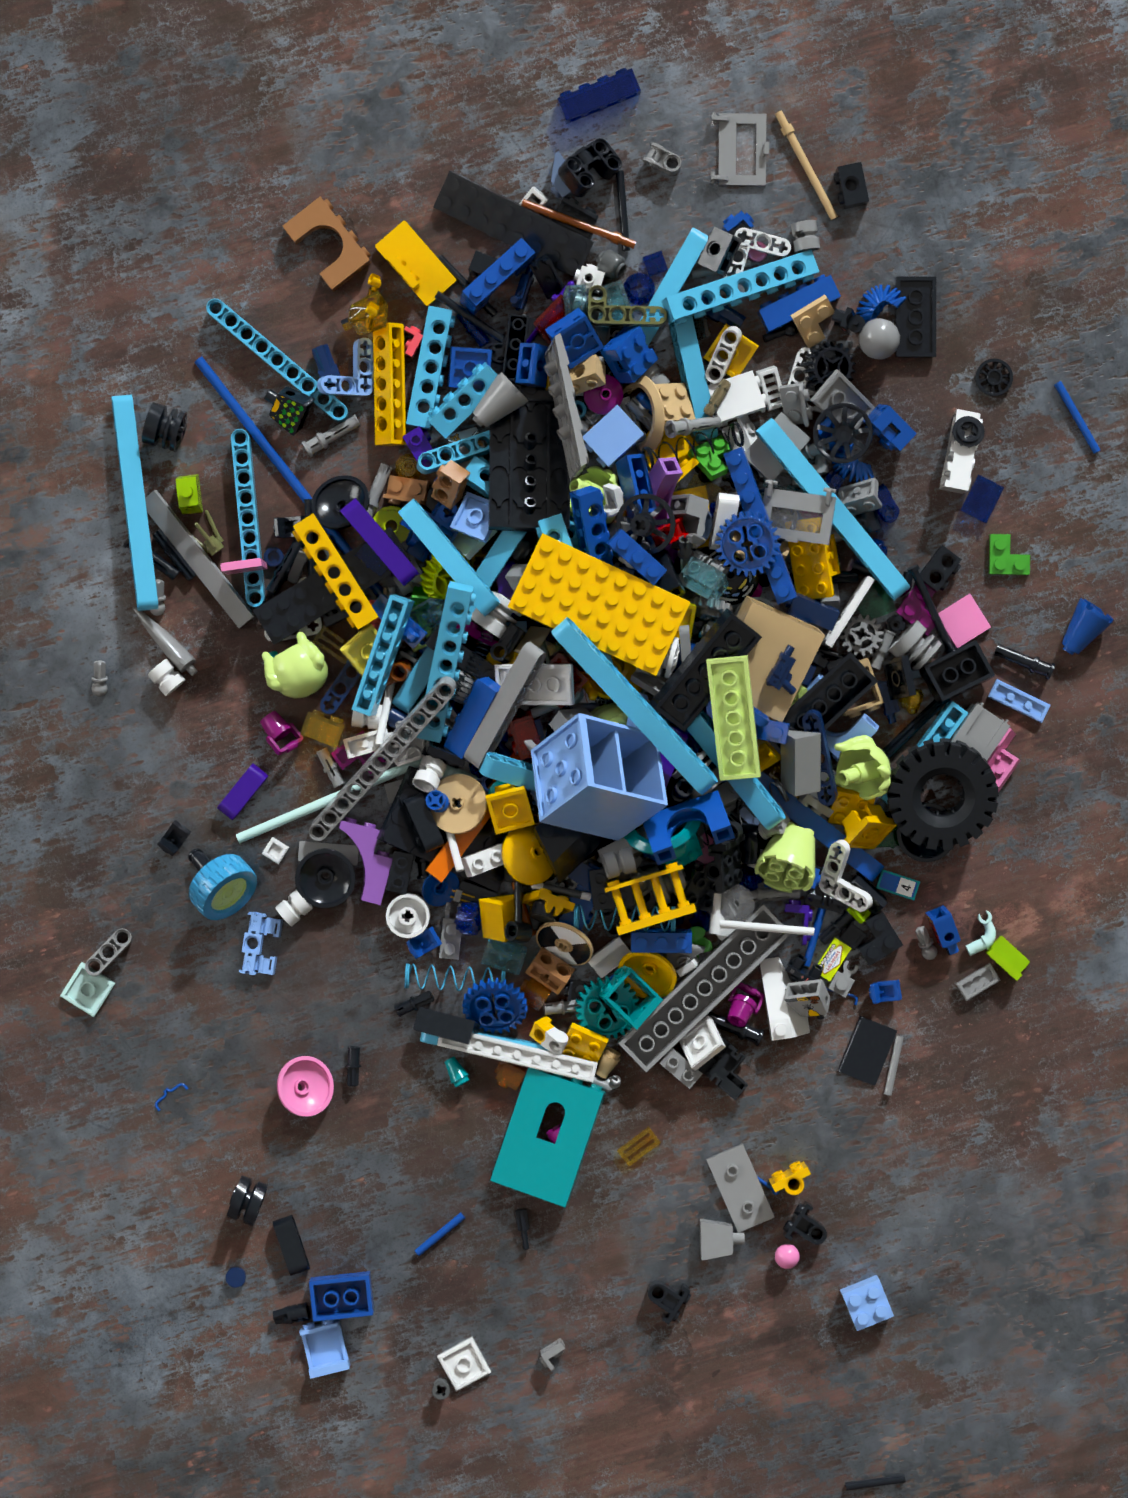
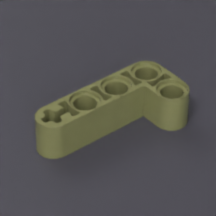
M594 285L589 290L588 320L594 326L661 327L666 321L667 312L662 307L606 305L607 293L604 287ZM594 291H600L603 297L600 300H595L591 294ZM600 311L603 315L602 319L594 320L591 317L592 312ZM619 311L622 313L623 318L620 321H615L611 314ZM640 312L643 315V319L635 321L632 318V314ZM646 312H649V316H655L656 312L663 316L660 318V321H656L654 317H649V322H646Z

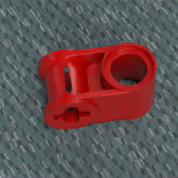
M683 517L675 519V533L670 543L678 541L682 535L686 538V535L689 534L683 525ZM664 524L656 529L668 535L670 524ZM651 534L656 547L665 541L660 536Z

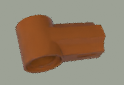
M404 658L394 663L386 686L406 679L413 669L412 663ZM398 666L402 667L405 673H401L398 670Z

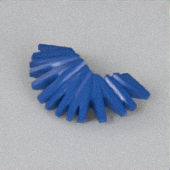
M876 285L875 290L871 287L873 294L868 290L866 291L868 295L863 294V297L869 302L859 301L865 307H857L859 312H856V314L863 317L866 324L868 321L877 318L882 309L888 304L899 308L906 300V297L898 298L901 291H897L898 289L894 288L890 292V285H887L885 290H883V285H879V288Z
M854 443L850 445V452L853 450ZM842 446L838 450L840 453H836V458H846L844 446ZM859 460L849 463L832 462V464H835L833 469L837 468L835 472H839L838 476L842 475L843 480L849 473V482H852L855 476L856 483L859 482V479L863 481V478L868 480V475L874 478L871 465Z

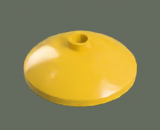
M535 826L512 830L506 836L502 846V860L506 870L516 881L525 885L543 883L553 874L543 849L533 832Z
M629 952L623 956L618 965V968L623 966L632 968L661 998L672 992L676 985L677 974L673 965L658 953ZM627 976L624 980V985L629 983L631 985L630 990L634 989L635 995L646 998L647 994Z

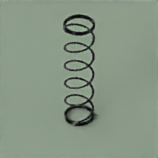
M732 422L727 436L721 428L715 427L711 432L710 440L704 433L697 432L693 439V446L685 437H679L675 450L669 443L663 441L659 446L658 456L650 447H643L642 454L645 456L647 469L650 472L655 464L652 452L658 460L660 458L661 445L664 443L668 444L673 450L679 464L677 446L681 438L689 443L694 457L697 459L695 452V438L697 434L705 436L711 446L712 454H714L712 435L715 429H720L728 440L729 448L732 449L729 437L731 428L735 444L738 447H742L744 445L742 428L738 422ZM735 425L737 426V429L739 431L741 443H739L735 434ZM646 451L650 458L651 468L647 462Z

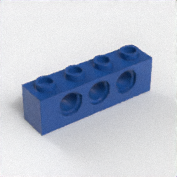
M587 486L569 492L579 550L613 566V552L606 545L610 540V534L607 530V515L603 508L604 497L601 490L593 486Z

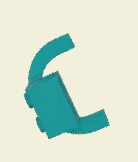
M688 821L682 831L671 837L677 859L661 864L664 869H666L665 865L673 862L685 866L703 855L696 835L701 821ZM635 829L624 836L626 841L635 850L653 854L649 840L640 836Z

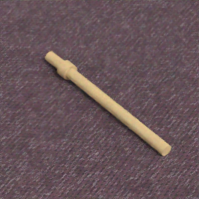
M782 110L775 113L782 127L780 130L784 137L788 138L830 220H834L838 216L794 134L795 130L792 124L788 123Z

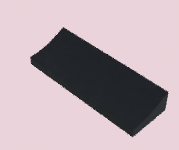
M726 608L650 701L651 706L685 732L711 700L706 660L748 655L762 636Z
M850 652L789 708L783 722L790 723L789 730L804 732L802 718L808 710L813 709L821 713L826 730L870 690L878 680ZM810 716L808 721H812L813 727L811 730L815 729L814 723L816 719H813L812 716ZM768 741L781 755V743Z

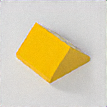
M514 894L479 899L483 938L507 942L504 929L509 921H514Z

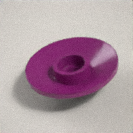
M606 374L605 385L585 391L583 393L584 401L592 412L607 415L617 404L621 405L623 400L622 386L616 378ZM604 390L608 392L607 398L602 396Z

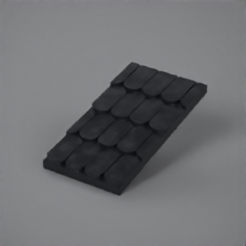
M527 399L528 402L489 426L488 530L536 532V527H539L538 521L561 513L569 533L570 478L562 440L557 434L559 429L558 419L552 411L555 408L554 400Z
M408 766L377 839L431 863L442 847L425 853L405 811L402 800L420 792L426 800L428 793L419 790L412 783L419 769ZM490 817L461 858L493 845L503 844L508 832L496 834ZM438 827L445 844L448 840L446 832ZM503 864L473 877H467L465 870L456 872L455 866L450 872L498 893L501 882L504 879L505 866Z

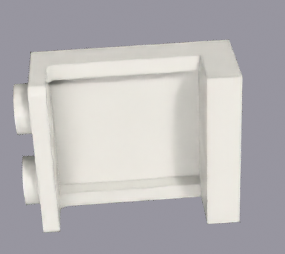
M753 370L725 379L731 383V387L726 392L719 407L716 408L715 415L721 418L720 428L727 426L728 421L761 411V413L765 412L766 405H768L765 394H761L759 389L761 382L758 375L754 376ZM720 382L708 385L710 398L715 389L719 388L718 384Z

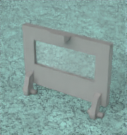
M712 112L711 125H715V121H719L718 175H715V172H711V184H715V180H718V186H766V155H769V142H766L767 114L719 113V116H716V113Z
M765 480L768 488H765L763 503L769 520L773 521L772 528H778L774 532L775 535H780V539H785L787 542L798 543V541L829 545L836 497H831V495L836 493V489L824 488L823 491L826 492V496L773 489V485H778V481Z

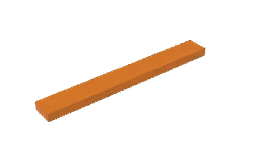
M522 743L517 746L510 756L517 760L522 757L532 758L531 751ZM493 779L487 788L490 789L496 780ZM488 805L486 814L477 827L463 834H455L460 857L491 817ZM448 840L425 870L441 883L454 867Z

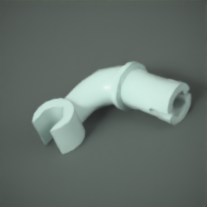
M987 910L988 918L986 920H983L980 914L977 917L978 921L984 925L985 934L980 939L965 945L970 956L985 949L988 951L996 939V930L991 921L992 915Z

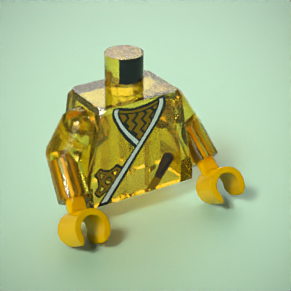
M373 273L368 279V284L372 287H369L367 296L352 304L349 317L341 320L345 331L353 328L358 335L362 336L387 326L388 304L377 289L381 286L380 276Z

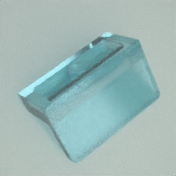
M586 285L566 286L563 293L565 316L579 308L588 318Z

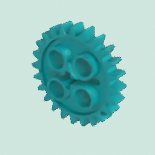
M607 975L604 981L597 977V983L590 980L591 987L584 985L583 987L586 992H579L582 999H576V1003L580 1005L575 1007L576 1012H579L576 1018L581 1020L579 1022L580 1026H585L584 1028L602 1036L605 1035L609 1039L610 1035L617 1039V1033L620 1032L624 1036V1029L630 1030L631 1027L611 1009L617 1021L614 1022L598 997L601 987L605 983L610 982V979ZM623 981L615 990V995L611 999L620 1008L624 1007V1012L630 1016L639 1006L636 1003L639 1001V998L634 996L636 994L634 989L630 990L631 985L629 983L624 985L625 981ZM592 1002H598L596 1008H589ZM602 1018H608L606 1024H599Z

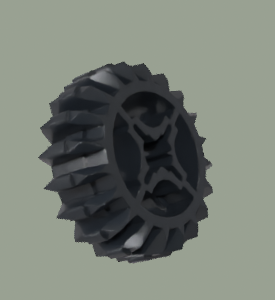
M826 340L822 344L817 343L816 348L811 347L809 349L811 354L805 355L808 359L807 362L802 363L804 366H807V369L803 370V373H808L805 380L811 381L809 386L811 388L816 387V392L825 383L823 379L828 376L830 377L836 369L849 381L854 380L850 376V374L856 372L852 369V366L856 363L850 360L854 355H847L849 348L843 349L842 343L837 344L834 340L829 343ZM830 351L836 354V356L829 359L823 353ZM828 364L831 365V371H828Z

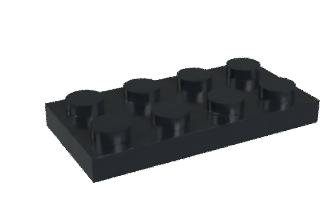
M896 276L895 288L898 289L897 291H901L898 298L905 296L906 300L899 308L895 307V326L900 334V344L895 352V358H935L936 277Z

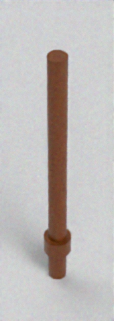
M526 199L522 201L521 206L609 239L613 244H622L634 249L636 241L621 236L622 234L619 232H610Z

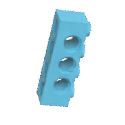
M486 362L482 365L478 364L472 370L473 374L468 379L465 377L458 383V389L455 392H449L443 398L444 402L439 407H433L428 413L429 423L445 439L472 414L498 375ZM475 381H483V387L475 389L473 387ZM463 394L469 396V400L466 403L459 402V397ZM449 408L455 410V414L452 417L444 415V412Z

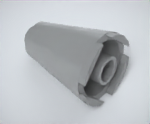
M500 372L472 412L475 415L472 419L480 427L483 425L488 427L525 405L528 400Z

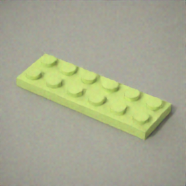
M748 655L707 659L720 781L761 777Z

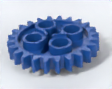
M749 510L747 516H745L743 511H740L739 518L732 514L733 521L725 519L727 526L720 525L723 533H716L721 539L715 541V544L720 545V548L715 551L722 552L718 559L726 560L723 566L731 565L730 572L737 569V575H740L744 571L745 577H747L749 571H751L753 576H756L757 569L764 573L763 566L769 569L771 568L769 561L776 562L773 555L780 554L775 548L781 546V543L776 542L781 536L774 535L778 528L770 527L773 521L765 522L766 515L760 519L759 512L752 516L751 510ZM743 526H746L748 541L753 542L750 546L753 561H750L748 546L743 545L746 541ZM751 527H759L761 530L760 536H753L751 534ZM732 531L740 532L741 539L739 541H734L731 538ZM757 546H762L765 549L764 556L756 555L755 548ZM736 551H743L745 553V560L739 561L736 559Z
M488 978L487 983L480 980L479 985L473 983V989L468 988L462 1003L463 1014H466L465 1019L476 1021L480 1028L483 1027L484 1033L489 1029L492 1034H494L495 1030L502 1034V1029L510 1032V1027L516 1029L517 1023L522 1024V1019L526 1018L527 998H524V992H520V987L513 988V982L507 985L506 979L501 983L498 978L495 979V982Z

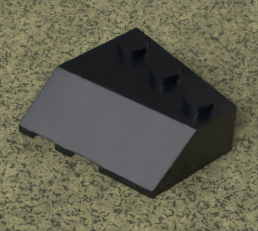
M545 823L539 824L533 829L559 884L605 840L604 837Z

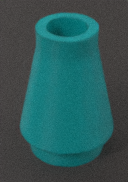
M455 1056L444 1062L451 1084H454L456 1088L469 1081V1074L456 1060Z

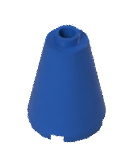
M1080 598L1063 638V649L1071 655L1074 653L1079 654L1110 626L1114 619L1109 614L1104 615L1102 609L1093 603Z

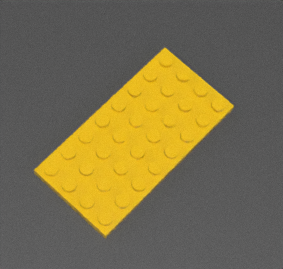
M542 533L507 607L552 629L568 617L600 651L656 677L691 602Z

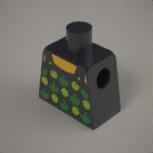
M285 387L278 394L270 389L264 397V400L273 405L269 413L270 417L293 436L303 428L315 401L313 397L290 387Z

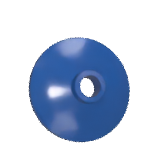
M449 872L441 883L432 875H429L422 886L424 900L432 906H443L446 902L449 903L453 900L450 896L454 897L455 894L452 890L456 891V889H459V879L456 874Z

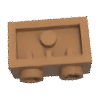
M390 475L387 493L383 494V498L387 499L389 504L400 505V502L408 503L414 498L420 505L426 506L430 482Z

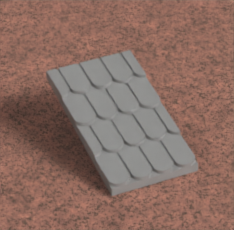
M561 333L554 336L544 355L546 361L544 370L550 380L551 386L548 387V390L553 397L555 405L552 411L558 419L559 429L557 434L562 440L571 482L580 475V472L589 463V458L581 434L583 427L574 400L575 390L567 367L570 363Z

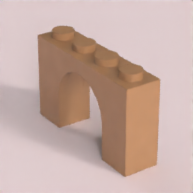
M320 196L285 223L283 228L296 245L318 229H330L339 234L343 241L342 253L334 263L320 273L322 279L334 292L371 263L369 259L371 255L364 246L360 248L356 243L359 239L353 231L348 232L344 227L346 223L340 215L335 216L331 211L334 207L328 199L323 200Z

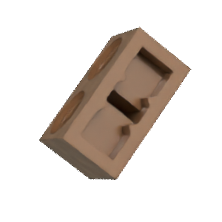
M452 460L446 465L442 464L437 470L436 475L438 477L432 485L433 492L431 495L432 498L450 510L461 500L470 476L469 471Z
M542 947L525 973L558 995L567 984L575 969Z

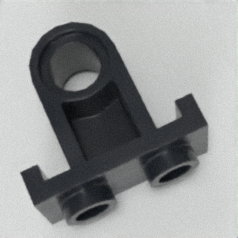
M804 1201L803 1204L799 1203L794 1211L796 1215L792 1220H788L783 1227L784 1237L791 1241L793 1239L791 1233L795 1231L815 1245L822 1244L827 1238L825 1227L806 1213L808 1209L810 1211L813 1210V1206L807 1201ZM814 1229L821 1230V1235L817 1238L811 1236V1232Z
M654 1280L648 1285V1297L653 1303L668 1312L667 1315L663 1313L661 1317L662 1321L670 1324L671 1321H675L678 1318L681 1305H686L691 1297L690 1287L683 1283L681 1285L682 1292L679 1293L664 1282ZM654 1288H661L663 1293L660 1296H654L652 1294Z

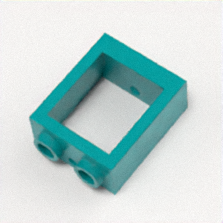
M627 966L618 968L611 981L605 983L598 994L625 1023L636 1030L663 1001L632 968ZM627 976L647 994V997L630 1016L610 998Z

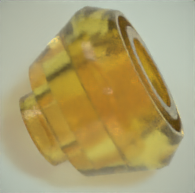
M404 454L398 458L395 470L399 477L417 479L421 475L417 469V461L413 454Z
M915 689L916 695L899 699L901 707L910 715L916 714L921 706L924 696L921 689Z

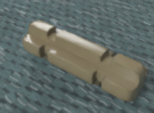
M725 379L720 381L718 384L719 388L715 389L709 399V404H706L704 408L706 415H714L716 408L719 407L726 392L731 387L729 381Z

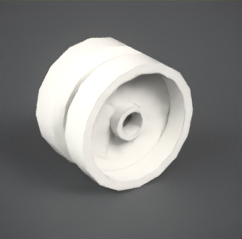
M410 892L395 897L386 911V921L390 930L397 936L412 938L421 934L428 926L431 916L430 907L424 898ZM407 911H410V914H412V917L409 919L405 917Z

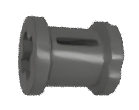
M438 1378L434 1381L432 1393L439 1400L447 1398L450 1394L451 1385L446 1378ZM438 1385L441 1387L445 1386V1391H438Z

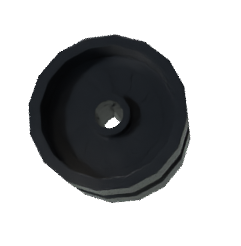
M242 1175L230 1199L227 1217L237 1220L242 1210H245L243 1223L254 1226L268 1184L258 1181L251 1192L252 1178Z

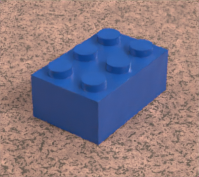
M370 1271L310 1278L309 1288L313 1322L372 1316L374 1314Z

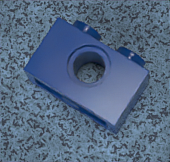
M520 343L515 383L528 387L546 388L547 373L544 370L546 365L544 355L548 349L547 346L537 343Z

